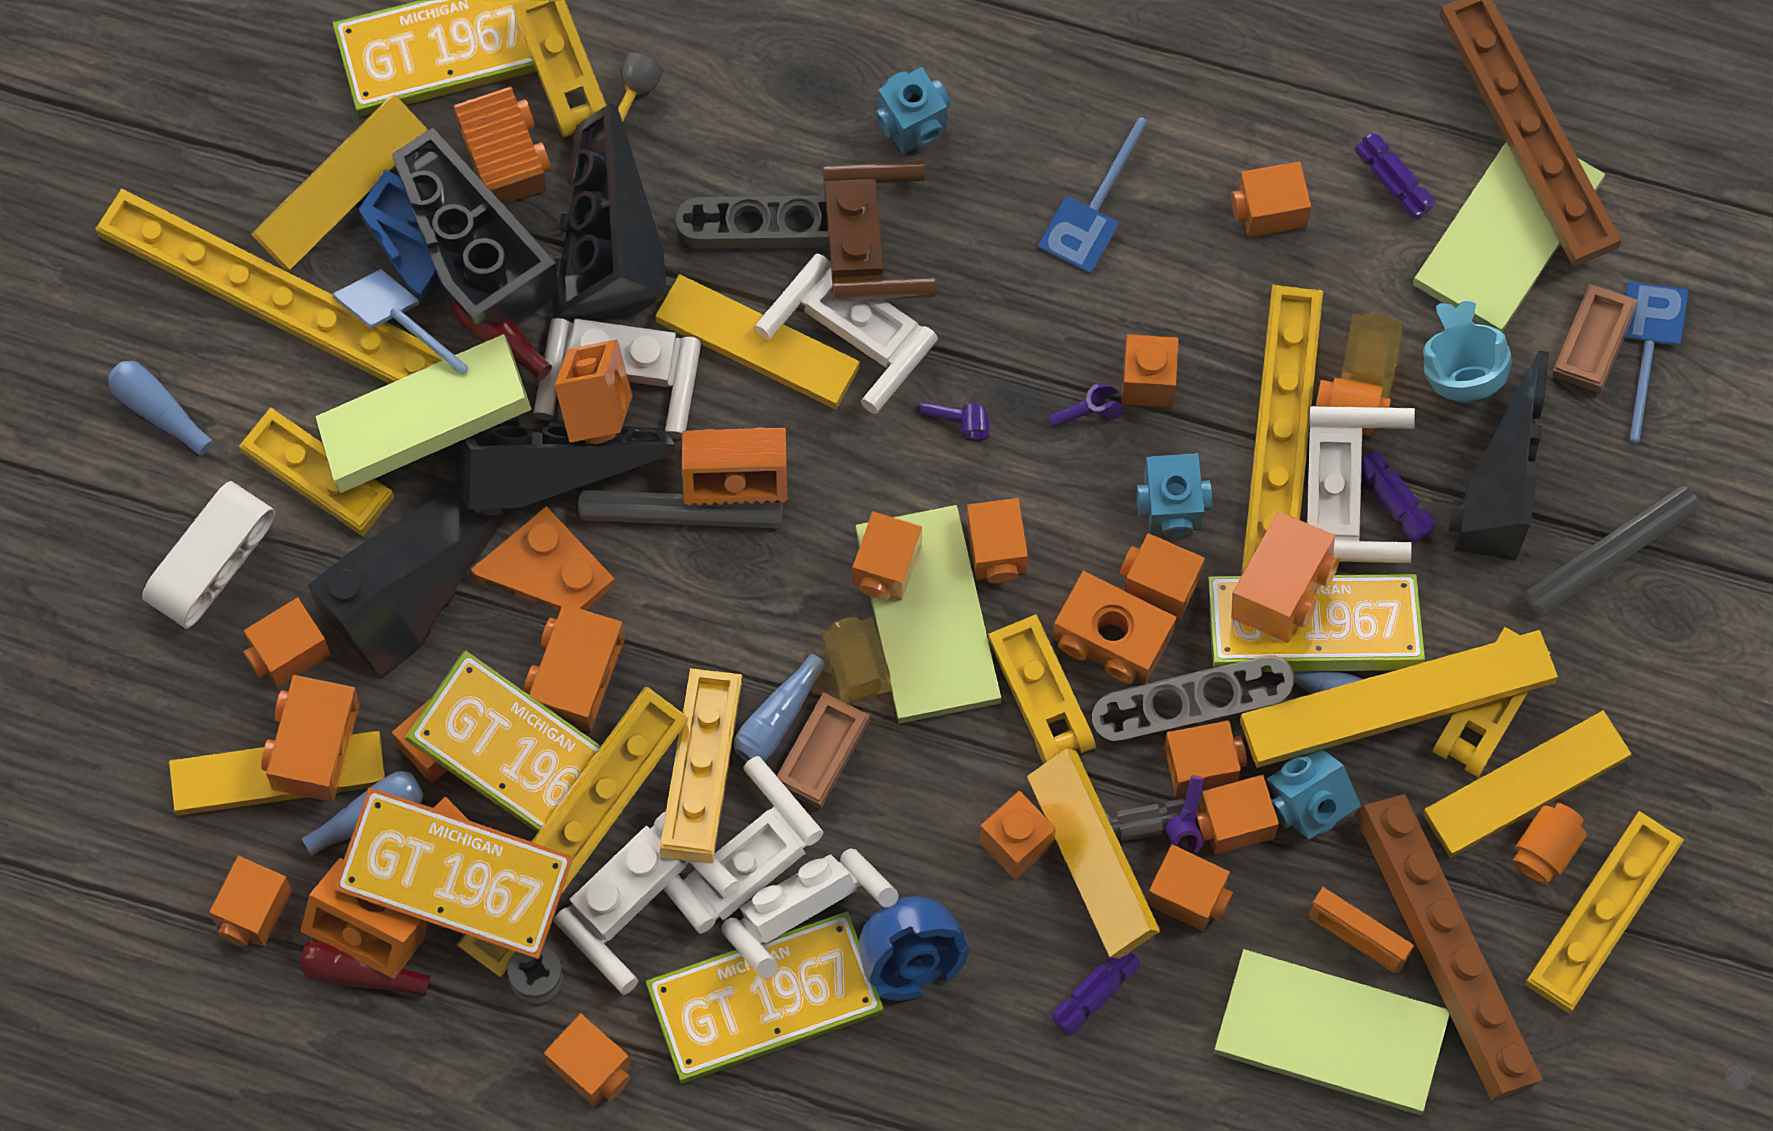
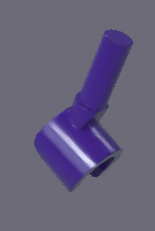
M1105 383L1094 384L1087 392L1086 400L1049 415L1050 422L1053 427L1095 412L1106 419L1117 418L1123 413L1124 406L1118 402H1108L1104 405V401L1107 397L1118 393L1119 390Z
M922 401L919 410L920 414L961 423L962 438L972 441H983L989 438L990 419L985 408L980 404H967L960 409Z
M1196 775L1191 776L1181 814L1174 816L1166 825V833L1171 845L1178 847L1179 840L1183 836L1188 835V845L1192 854L1199 852L1203 846V838L1195 820L1204 778Z

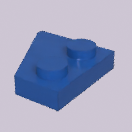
M385 170L359 208L360 217L417 299L423 302L436 282L438 275L400 177Z

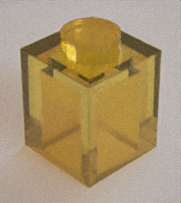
M1381 313L1353 314L1347 334L1340 378L1383 386L1381 397L1388 398L1394 380L1403 323L1392 321L1389 316Z
M857 617L844 618L831 624L829 630L822 632V649L838 700L847 704L890 691L891 674L872 618L861 621Z

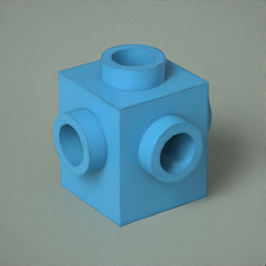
M920 67L909 74L908 72H900L893 75L883 84L882 88L878 89V110L875 111V117L884 135L887 138L892 137L904 155L919 146L933 142L940 135L947 132V108L951 106V103L941 82L937 79L931 81L923 67Z
M1198 453L1146 457L1144 485H1137L1136 497L1138 515L1148 516L1149 533L1162 532V535L1165 537L1177 538L1187 536L1193 530H1201L1204 512L1212 511V491L1210 480L1201 481Z
M1323 749L1288 761L1281 770L1266 779L1274 796V799L1271 801L1278 821L1285 828L1293 826L1307 839L1330 830L1337 821L1361 807L1344 765Z

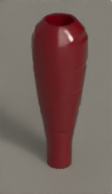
M453 301V313L456 316V320L481 341L487 342L504 334L511 347L515 362L523 366L537 380L544 379L551 372L552 365L535 350L515 322L474 324Z
M316 939L305 944L300 961V969L307 978L322 983L348 987L405 991L426 996L431 977L402 968L395 979H392L357 961L344 951H340L336 947Z

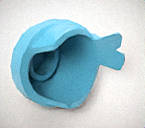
M1470 300L1461 301L1457 308L1452 304L1440 303L1436 306L1437 314L1445 330L1434 335L1423 349L1424 373L1432 388L1437 394L1463 404L1479 403L1487 400L1507 382L1512 366L1511 352L1504 333L1496 328L1475 324L1472 320L1476 303Z

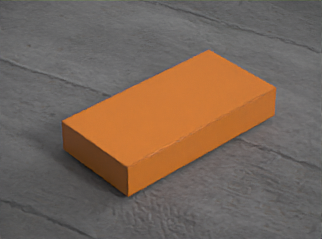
M1322 887L1314 899L1308 914L1310 916L1309 919L1394 974L1400 972L1414 946L1324 887Z

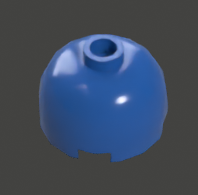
M911 896L898 898L895 905L888 908L881 906L876 910L862 929L858 951L868 982L876 988L878 995L884 999L901 1001L923 996L924 993L921 987L935 981L942 975L946 982L952 980L965 965L970 949L965 940L963 929L947 908L931 898Z

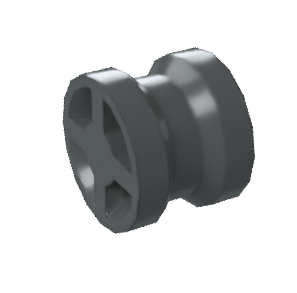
M543 946L539 959L519 952H515L511 957L507 973L513 993L520 1001L531 1006H542L549 1004L558 997L563 987L564 977L559 958L552 949ZM536 963H537L536 968L531 969L529 972H528V971H524V969H527V970H528V969H530L531 967H534V966L536 965Z

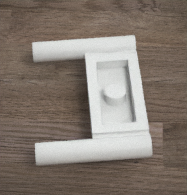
M821 254L813 256L754 326V330L759 336L765 340H770L800 303L804 305L805 313L887 368L861 400L863 407L873 414L879 412L938 340L937 335L930 328L921 327L916 321L884 299L833 302L831 266L829 260Z
M560 318L551 320L544 358L552 365V370L544 379L539 380L533 412L534 417L541 420L553 419L557 401L554 384L569 348L618 339L629 382L673 387L665 432L670 438L682 439V431H686L700 354L701 341L694 337H683L681 339L676 338V333L581 319H575L574 323Z
M1310 407L1307 523L1335 535L1334 556L1339 558V562L1411 563V542L1359 541L1362 428L1414 429L1415 408Z
M760 756L751 758L743 769L774 807L766 811L714 854V857L739 882L737 889L728 897H723L697 869L691 872L684 880L678 874L663 889L698 933L708 931L719 917L725 920L758 891L806 854L803 849L807 845L816 843L823 835L822 829Z
M666 812L656 819L651 829L646 825L569 899L573 904L562 909L554 918V923L623 995L635 988L638 979L610 951L605 943L611 940L664 889L689 862L723 897L731 895L739 885V882L715 857L713 864L660 857V844Z
M848 849L841 855L840 862L831 854L823 859L809 861L800 868L797 874L778 885H771L761 889L753 896L752 900L739 907L744 918L741 920L737 918L727 919L722 925V933L759 976L770 978L777 972L778 965L761 943H768L857 891V887L861 885L885 908L896 904L898 892L857 850Z

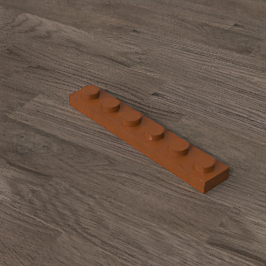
M1456 0L1442 6L1439 16L1572 266H1578L1619 249L1622 240L1493 0Z
M1402 794L1364 805L1354 815L1490 1100L1494 1101L1533 1088L1543 1080L1406 795Z

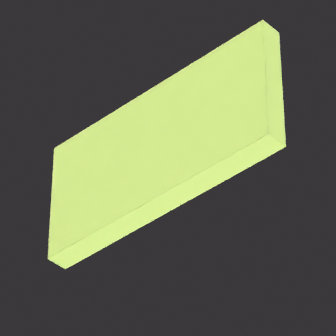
M1507 142L1442 236L1413 282V285L1445 304H1452L1455 308L1458 307L1461 301L1470 300L1476 303L1473 321L1479 325L1496 328L1501 332L1504 331L1561 245ZM1578 158L1594 190L1597 191L1603 182L1605 174Z
M504 334L455 355L468 367V371L464 374L458 372L443 360L316 416L333 480L340 493L532 410L511 347Z
M957 505L893 517L922 526V545L903 599L900 600L889 596L888 600H879L870 597L898 724L1000 704V690ZM868 523L856 525L859 547Z
M1243 949L1213 1054L1422 1115L1450 1014L1445 1008Z

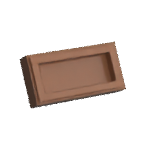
M1589 284L1554 366L1553 378L1601 394L1636 311L1637 299Z
M823 692L777 775L779 780L794 797L821 810L869 724L870 715Z

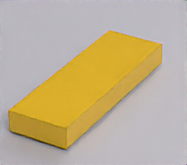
M271 407L239 445L242 454L362 537L395 498L393 491L376 479L340 493L333 480L323 443Z

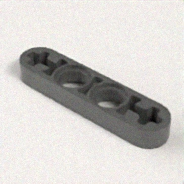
M825 195L696 197L683 202L677 209L675 216L677 235L681 242L690 248L829 247L828 231H821V212H826ZM797 211L806 212L813 218L814 223L805 232H793L785 225L788 215ZM754 212L763 219V225L756 232L743 233L734 224L736 218L742 213ZM720 213H727V233H720ZM694 215L704 216L705 224L701 232L693 231L692 224H690L694 220Z

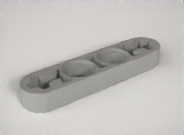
M1269 655L1114 691L1103 696L1095 704L1092 712V723L1102 737L1114 741L1273 705L1283 701L1292 691L1295 683L1294 672L1286 660L1275 655ZM1271 665L1273 673H1283L1285 681L1277 685L1276 694H1269L1266 686L1256 687L1248 691L1253 700L1243 701V684L1236 671L1245 670L1246 681L1262 676L1263 666ZM1214 677L1227 679L1233 687L1234 696L1232 701L1223 707L1211 705L1204 696L1206 682ZM1163 689L1175 691L1182 700L1181 713L1172 719L1160 717L1153 708L1155 694ZM1144 695L1143 711L1150 722L1149 725H1141V715L1126 719L1123 722V730H1116L1113 722L1105 723L1103 715L1110 711V702H1117L1121 710L1130 709L1139 705L1134 696Z

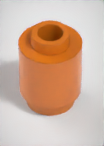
M1335 377L1334 382L1321 380L1316 406L1389 408L1391 399L1381 397L1383 386ZM1362 428V435L1373 437L1375 428Z
M1557 803L1555 808L1546 805L1542 806L1515 846L1517 854L1512 860L1513 865L1532 880L1548 885L1553 877H1560L1587 837L1586 831L1581 827L1584 819L1573 809L1561 803Z

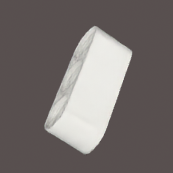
M230 481L224 484L152 574L143 590L142 600L185 629L193 626L267 533L274 520L275 510L234 482Z

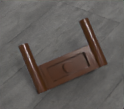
M924 161L823 165L833 302L936 296L935 277L883 279V257L876 183L925 181Z

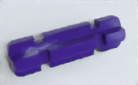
M1376 133L1368 134L1356 145V154L1365 164L1369 163L1372 165V173L1395 199L1399 198L1402 200L1401 206L1411 218L1420 219L1434 207V198L1425 188L1421 189L1418 187L1419 181L1395 153L1391 154L1388 152L1389 146L1380 135Z
M1373 451L1362 458L1361 478L1367 485L1373 484L1374 489L1371 491L1396 522H1403L1402 530L1411 541L1417 543L1428 537L1436 526L1433 518L1426 509L1420 510L1417 505L1420 502L1395 471L1389 472L1388 467L1390 464L1380 452Z
M1132 951L1120 959L1108 956L1106 958L1107 964L1105 966L1100 964L1071 993V1000L1065 999L1053 1011L1052 1020L1061 1031L1069 1036L1075 1034L1085 1023V1016H1092L1121 987L1120 981L1122 979L1127 981L1138 970L1140 961Z

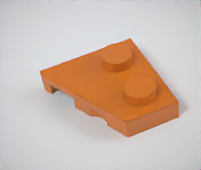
M547 506L471 569L472 576L477 582L487 585V582L515 591V595L534 603H547L553 610L560 612L562 604L587 610L616 586L613 576Z

